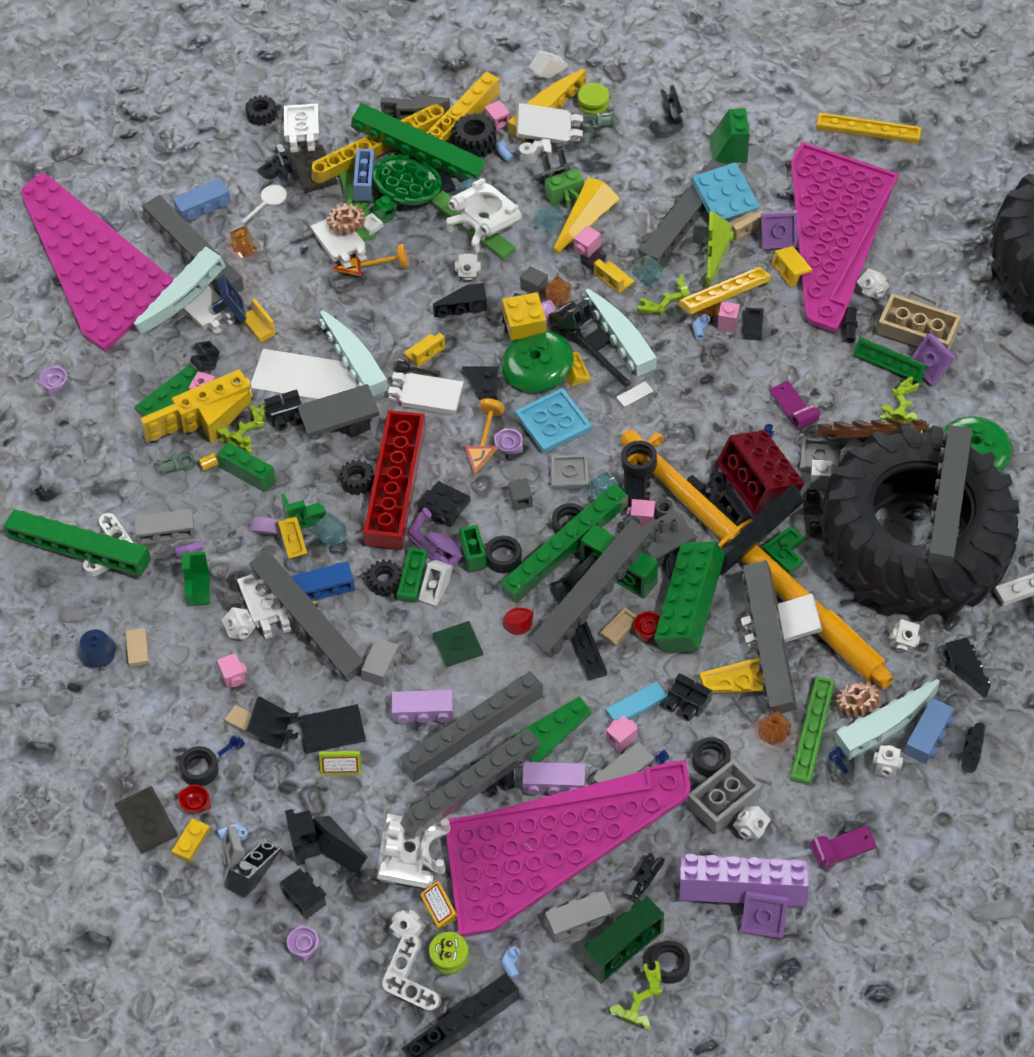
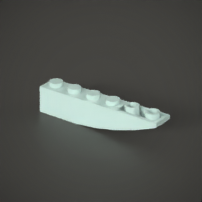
M207 247L200 251L178 277L174 278L172 283L161 292L160 296L149 305L148 309L137 318L134 325L138 332L143 334L158 326L195 299L226 267L221 256Z
M590 289L585 290L584 300L590 301L595 320L600 322L603 332L609 335L612 345L617 347L620 357L626 360L629 370L633 371L637 377L655 370L657 357L633 324L604 298Z
M323 310L320 311L321 319L319 324L322 330L325 329L327 331L328 340L335 344L336 353L338 355L341 354L344 366L346 368L349 367L353 380H357L358 387L368 384L373 396L388 391L386 377L363 343L337 319Z
M939 680L928 681L921 688L907 692L904 697L890 701L887 706L875 709L870 715L856 719L853 724L842 726L836 732V745L845 757L850 760L884 742L911 722L927 706L938 692Z

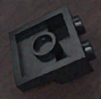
M438 481L432 490H427L419 500L418 512L421 513L423 508H427L432 515L430 518L436 520L441 525L451 528L469 504L471 498L469 495Z

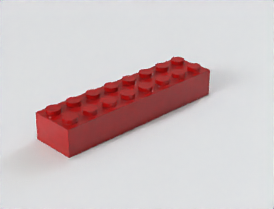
M388 410L363 531L365 546L403 550L426 429L425 413Z

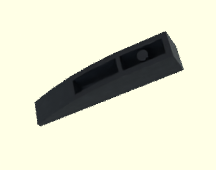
M504 973L405 1045L401 1050L407 1057H433L470 1035L520 999L519 988L507 973Z

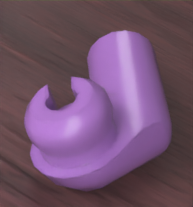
M197 541L184 547L178 545L174 548V553L176 557L182 559V553L203 550V544L201 541Z

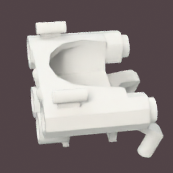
M484 178L472 183L473 187L450 198L448 202L449 208L457 212L461 210L462 214L448 217L445 221L448 232L454 231L453 225L463 222V226L468 230L472 226L474 227L475 234L472 239V248L475 254L480 252L479 243L480 240H485V236L489 237L499 233L501 230L522 219L518 205L506 198L493 186L485 183Z
M387 814L382 834L377 879L380 882L399 883L426 889L427 886L432 885L433 875L429 871L422 870L423 865L438 874L445 873L444 861L439 859L435 861L430 857L429 845L434 839L450 832L449 820L442 819L441 827L435 824L415 839H412L400 825L403 817ZM412 842L415 845V851L407 852L403 847L404 843Z

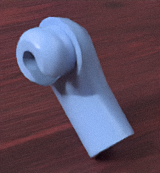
M501 140L495 144V149L508 162L513 158V155L506 149L507 143Z
M703 314L693 323V330L697 340L705 337L703 329L710 322V317L707 314Z
M237 824L230 825L236 827L241 840L247 838L248 830L245 827ZM227 827L217 831L220 840L224 839Z
M510 947L502 959V966L511 980L516 979L520 975L515 967L519 956V949L516 947Z

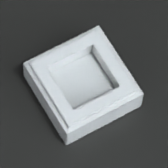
M373 213L366 216L365 224L361 225V228L369 235L384 227L383 222Z

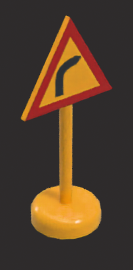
M403 243L397 246L396 256L361 262L356 255H353L348 260L351 263L350 267L345 269L340 263L331 270L361 276V267L399 260L400 266L406 269L409 268L406 247Z
M487 398L480 401V411L488 415L480 446H465L474 474L481 469L498 448V446H485L492 416H501L505 411L504 404L498 400Z

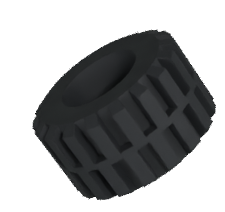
M473 113L471 115L466 114L465 117L461 116L460 120H456L453 126L454 146L478 157H486L487 154H491L495 150V144L497 143L494 121L490 120L489 116H484L481 113L480 115Z

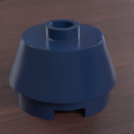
M98 629L85 632L77 647L79 660L91 669L102 665L104 667L108 666L113 661L116 652L114 640Z

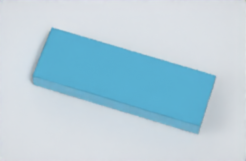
M656 681L606 708V713L612 721L620 719L623 715L630 720L666 701L667 695Z

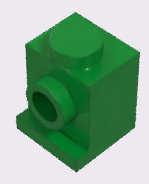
M382 196L375 201L374 208L369 214L373 213L384 224L394 218L397 204L388 196Z

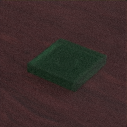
M470 621L432 633L446 668L483 655L482 648Z

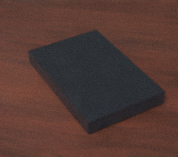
M358 704L304 715L303 722H300L307 754L366 741Z

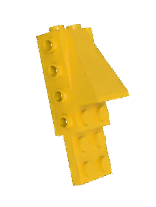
M238 369L172 397L173 405L141 418L143 435L146 442L156 441L164 435L175 433L178 429H182L183 433L186 434L202 427L210 444L214 443L220 436L218 429L227 428L244 408L251 406V397L253 395L250 390L252 385L249 378H245L241 370Z

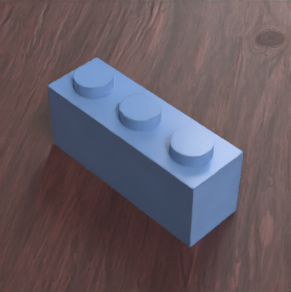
M374 149L356 150L353 184L354 201H372L373 169L375 167Z
M220 178L173 197L175 211L186 222L231 203L229 191Z
M932 698L909 738L904 754L925 764L928 763L930 758L934 759L938 751L937 744L944 741L947 734L945 732L946 728H951L955 720L953 716L954 708Z

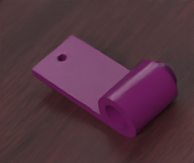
M788 380L769 389L771 395L797 430H801L819 421L821 414L818 407L812 404L806 406Z
M867 825L830 840L827 836H820L809 843L819 868H824L825 870L833 868L837 863L877 848Z

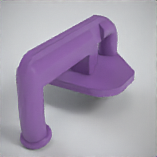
M423 508V511L408 530L409 538L421 549L428 550V556L433 561L438 560L453 567L456 566L462 558L461 547L453 539L443 533L429 532L428 539L419 530L425 520L432 516L427 508ZM446 552L452 555L450 560L444 556Z

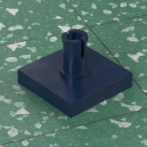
M225 275L220 276L218 283L222 299L211 304L213 311L218 314L229 307L240 322L245 321L247 317L243 298Z

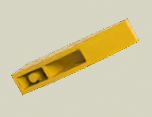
M581 69L553 83L532 98L527 104L554 109L563 107L566 101L573 97L580 87L586 84V70ZM516 113L508 121V134L525 143L528 138L516 137Z
M485 72L427 133L443 141L451 138L456 120H460V117H465L466 114H480L501 93L500 79Z

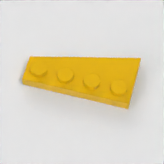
M760 657L699 673L701 684L711 689L712 694L767 692L764 691L761 679H764V674L760 672L758 661H761Z

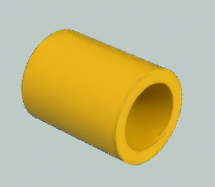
M214 453L198 459L203 472L219 465Z

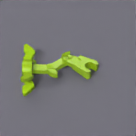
M681 274L676 281L678 285L677 290L680 292L673 294L662 293L664 300L660 304L640 298V305L644 306H637V312L641 314L660 313L662 315L670 302L690 296L689 289L686 283H684V276Z
M909 377L900 383L896 390L892 389V394L898 400L900 406L895 410L890 405L882 406L881 410L885 413L880 416L881 420L887 418L912 422V419H918L914 412L909 414L905 412V409L911 407L912 401H906L903 396L904 394L916 392L919 389V383L912 385L913 377Z
M261 403L259 409L254 408V405L251 404V413L254 421L243 424L240 421L238 432L230 434L227 428L218 429L220 435H225L219 439V443L230 442L237 447L246 449L251 454V438L249 436L243 438L248 430L260 429L265 426L263 421L265 419L264 403Z
M655 961L656 968L653 971L648 969L647 963L644 964V971L650 988L640 994L633 990L634 1002L631 1010L625 1009L624 1011L620 1004L614 1005L609 1009L612 1016L616 1017L619 1015L621 1019L638 1026L643 1025L644 1029L651 1030L647 1015L640 1016L637 1013L645 999L651 996H658L663 992L660 989L661 972L658 961Z

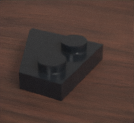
M462 366V373L467 377L469 385L475 391L478 400L487 398L497 400L498 366Z

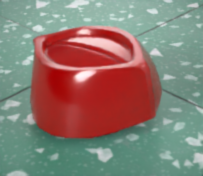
M515 607L509 610L504 617L503 628L514 635L527 633L533 625L534 612L524 607Z
M651 610L638 614L633 621L635 632L644 644L654 639L660 616Z
M189 785L178 793L179 804L186 812L199 814L211 809L209 793L200 785Z

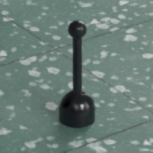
M398 359L396 373L404 374L409 370L432 374L435 377L441 375L439 370L431 371L412 367L407 360Z

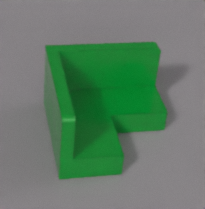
M285 493L281 494L285 518L296 516L300 530L327 522L326 510L320 502L309 506L305 505L304 500L289 504Z
M790 525L765 544L762 550L792 577V573L801 567L804 562L793 551V549L804 542V537Z
M205 551L182 553L184 596L187 607L209 605L210 571Z

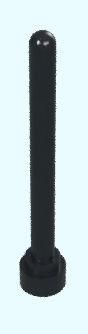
M579 327L567 330L566 336L571 341H578L625 387L630 385V381L582 336L583 334Z

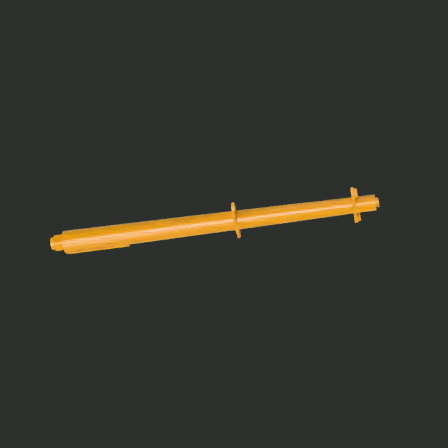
M627 430L621 435L620 443L625 447L633 441H645L634 430ZM654 433L647 442L656 449L664 441V436ZM635 453L628 458V461L634 465L639 462L646 464L650 461V456L644 453ZM657 454V467L652 474L721 541L718 543L721 549L753 521L750 518L737 527ZM758 545L741 559L745 565L764 560L768 562L772 571L776 595L782 601L786 602L810 594ZM815 599L822 631L817 634L867 683L874 682L879 688H887L893 682L894 677L886 669V661L831 609L828 611Z

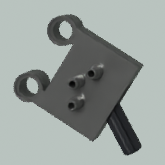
M660 499L656 503V520L644 526L651 533L653 539L650 547L643 550L642 553L652 556L658 562V568L666 564L667 578L671 579L681 543L696 542L697 536L674 510L672 502L668 499ZM635 516L627 517L624 521V528L632 519L640 525L641 521Z

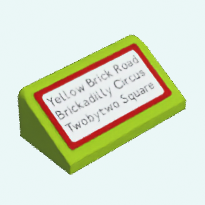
M360 751L319 752L321 775L361 774Z

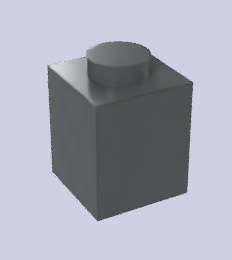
M531 266L520 277V289L530 294L538 292L540 297L549 287L548 274Z
M527 478L508 482L509 496L514 511L533 507L532 493Z

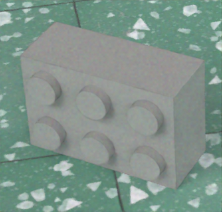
M732 759L689 794L687 807L716 834L734 820L745 806H751L760 799L762 786Z

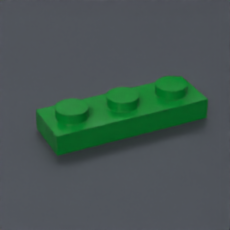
M409 547L397 593L398 600L417 602L428 550Z

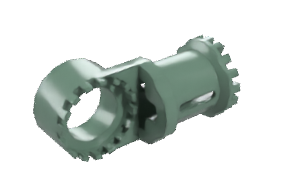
M614 112L584 116L581 130L585 133H592L595 129L601 128V126H615V120H613L615 119L613 118L615 117ZM585 123H591V124H593V125L587 127V126H585L584 124H585Z
M188 451L177 455L173 454L170 458L161 461L156 460L162 476L166 472L175 469L189 471L196 464L194 455L191 452L188 453ZM184 459H191L189 464H182Z

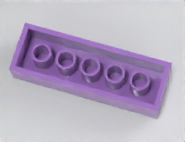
M681 854L679 900L745 903L747 890L789 897L788 906L807 907V861Z

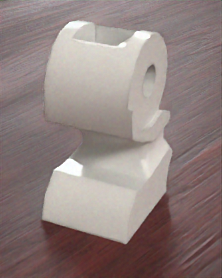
M542 138L540 141H534L533 144L526 142L520 145V160L528 164L535 163L539 154L542 151H546L548 160L552 163L550 139Z

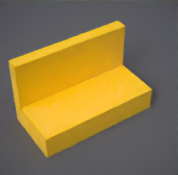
M793 246L775 251L771 264L790 287L797 285L800 275L812 272L811 267Z
M600 259L594 262V275L618 294L634 283L631 277L612 262L604 263Z
M254 298L251 300L253 309L246 312L247 319L243 323L261 343L276 335L274 321Z
M431 333L403 353L415 366L419 367L445 349V337L441 333L436 336Z

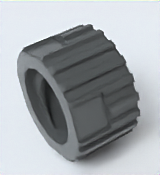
M237 594L230 595L223 600L225 609L228 612L232 607H242V602Z

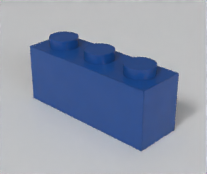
M348 561L292 575V579L311 601L355 591L354 579Z

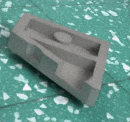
M235 826L227 827L222 842L223 866H228L224 876V883H228L231 869L244 858L245 851L241 845V836L238 835Z

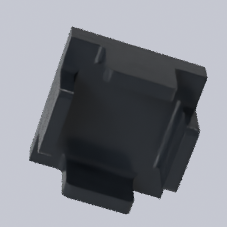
M293 809L286 810L285 815L297 866L305 864V859L320 855L318 842L313 843L307 837L316 833L310 810L294 813Z

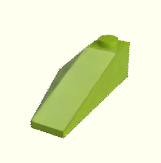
M710 211L706 289L712 286L728 253L730 242H733L734 231H730V223L714 211Z

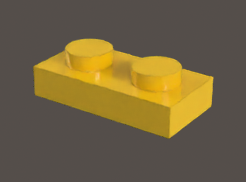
M294 516L277 521L288 558L307 554L297 517Z
M192 818L172 849V855L190 863L210 832V826Z

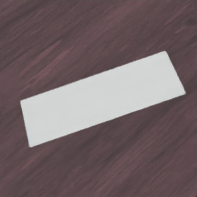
M263 349L251 382V388L286 393L297 389L299 396L320 399L358 386V382L352 379L350 369L344 366L343 361Z

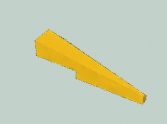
M591 177L587 178L554 246V253L560 254L565 246L573 243V239L586 226L591 227L604 212L607 213L612 205L619 203L620 198L605 182Z

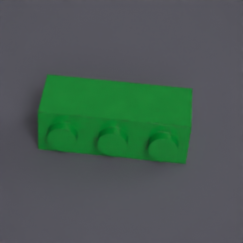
M227 442L217 454L219 468L262 492H265L276 480L272 465L230 442Z

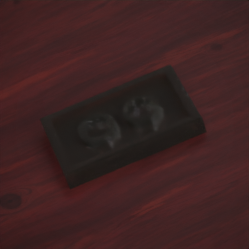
M322 144L315 146V151H308V148L298 152L289 153L298 173V179L304 194L338 185L336 176L322 183H316L311 178L313 162L326 156Z
M152 786L114 803L140 854L178 837Z

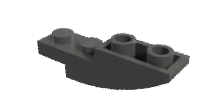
M416 95L415 100L381 97L380 101L381 112L397 115L398 120H402L434 104L442 106L444 114L451 108L450 98Z

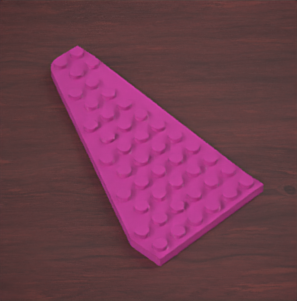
M801 142L791 160L795 211H797L799 254L812 269V272L801 275L805 317L810 324L836 333L844 319L846 308L849 306L891 192L899 179V174Z
M41 172L23 187V201L84 338L106 352L135 326L134 322L148 309L149 305L160 296L161 292L172 283L174 278L164 272L54 179Z
M686 760L645 768L641 772L486 813L448 819L451 828L450 832L446 834L459 935L467 937L496 931L685 802L691 791Z

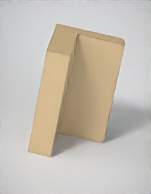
M762 210L757 213L751 211L730 222V231H734L733 239L738 241L761 229V213L764 212Z

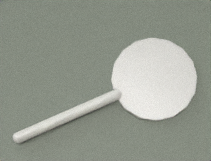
M271 185L264 188L261 192L263 202L242 222H247L265 204L275 206L283 203L287 197L286 190L279 185Z

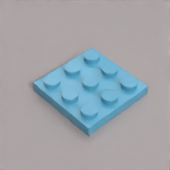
M736 162L691 178V182L709 215L710 211H714L727 221L751 211H756L760 207Z
M563 388L515 411V416L543 453L592 430V425Z

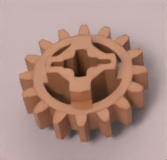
M344 203L342 207L337 205V209L332 208L331 212L327 213L328 217L326 219L329 229H332L333 233L339 231V235L343 232L348 235L350 231L355 233V229L360 230L361 225L365 224L363 209H359V205L353 207V203L349 206Z
M861 681L859 684L853 682L851 686L846 685V690H840L836 700L841 713L846 712L847 716L854 714V717H857L858 714L865 716L866 712L872 713V708H878L877 704L881 703V695L876 685L871 686V682L864 684Z

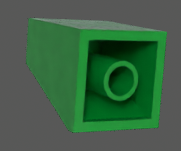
M746 108L729 109L711 134L712 160L721 164L748 162L750 133Z

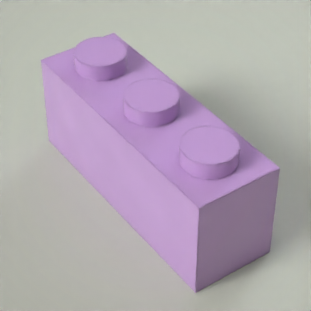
M452 690L392 692L393 723H427L432 721L444 723L453 721Z
M524 762L523 793L529 795H554L585 786V764Z

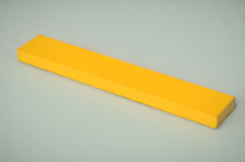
M819 113L816 129L916 144H919L922 128Z
M760 267L683 298L679 300V306L689 314H693L771 281V275Z

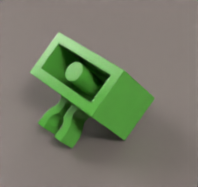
M577 168L545 179V194L552 205L563 201L570 205L571 198L577 201L584 186V179Z

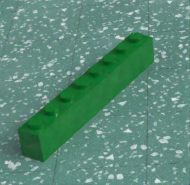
M362 102L352 117L351 128L355 131L362 132L372 139L384 142L387 146L394 147L404 154L416 157L419 161L431 164L433 167L446 171L452 176L459 177L467 183L472 184L478 181L484 171L486 160Z
M613 483L501 581L503 592L515 603L520 601L581 547V539L594 524L603 528L628 506V495Z
M14 509L3 525L5 534L9 539L140 577L152 560L148 547L142 544L138 545L124 539L121 540L110 535L96 533L93 530H86L58 520L54 521L40 515H33L26 511Z

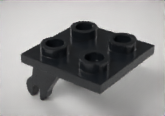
M562 145L557 146L560 166L554 169L550 167L547 152H541L544 172L534 176V180L540 178V181H544L549 177L555 176L554 173L558 175L571 170L570 167L574 165V161L567 163Z
M258 696L246 731L280 749L283 741L298 738L299 733L293 734V729L287 730V727L295 722H303L304 715L298 717V712L289 713Z

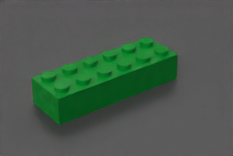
M716 541L681 543L654 637V640L663 652L699 651L725 556Z

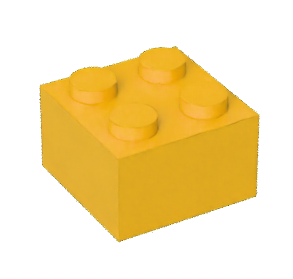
M538 292L502 299L503 316L510 340L522 339L546 332V318Z

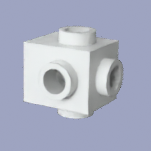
M459 254V261L455 262V272H458V276H462L463 280H473V277L477 276V272H481V262H478V254ZM465 265H470L471 269H467Z
M868 269L857 281L863 289L862 293L868 298L879 299L890 287L882 273Z
M232 607L222 618L223 625L230 638L245 640L256 628L252 617L246 609Z
M903 619L895 623L894 628L891 629L889 639H891L890 646L896 647V650L900 652H907L917 647L920 640L918 635L920 625Z
M880 745L879 753L875 752L873 764L876 765L875 775L895 779L897 769L901 770L903 758L899 757L901 749L890 745Z
M745 806L738 814L733 826L744 839H759L764 834L765 828L771 819L759 806Z
M410 909L409 911H398L391 919L393 923L390 928L394 930L393 935L401 940L404 935L409 933L419 937L427 925L419 920L420 916L415 911ZM412 938L411 941H410V940H407V941H408L409 943H414V942H413V939H414V938Z

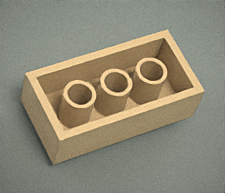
M892 293L879 320L878 334L919 347L926 335L932 333L950 351L960 328L961 316Z

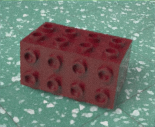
M766 430L730 435L716 461L754 516L761 514L791 485H795L801 492L805 484Z

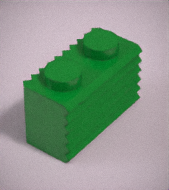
M478 525L460 528V543L468 571L486 569V554Z

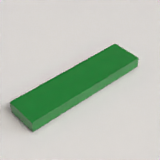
M862 337L859 338L853 355L899 375L907 378L913 377V380L918 383L922 382L928 366Z

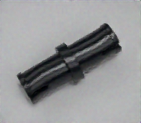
M855 307L846 308L845 321L843 322L845 329L844 341L846 343H854L856 340L855 335L858 322L856 321L857 309Z

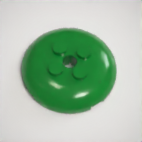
M392 155L379 160L375 164L373 182L384 196H388L394 202L405 205H420L433 200L440 192L442 184L440 175L430 164L424 161L418 162L409 159L410 156Z
M551 331L513 340L503 353L501 360L502 373L510 386L521 389L522 392H546L559 386L564 381L566 375L571 372L574 363L573 351L570 344L562 336Z
M965 416L949 422L942 429L943 432H947L949 425L972 428L971 447L983 455L991 451L996 456L993 465L1000 473L1008 466L1012 456V443L1006 431L996 422L979 416Z

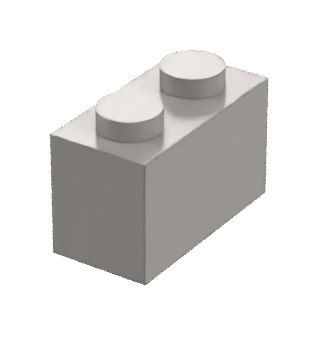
M377 638L361 669L362 680L385 687L387 681H390L393 677L395 665H398L401 660L399 645Z

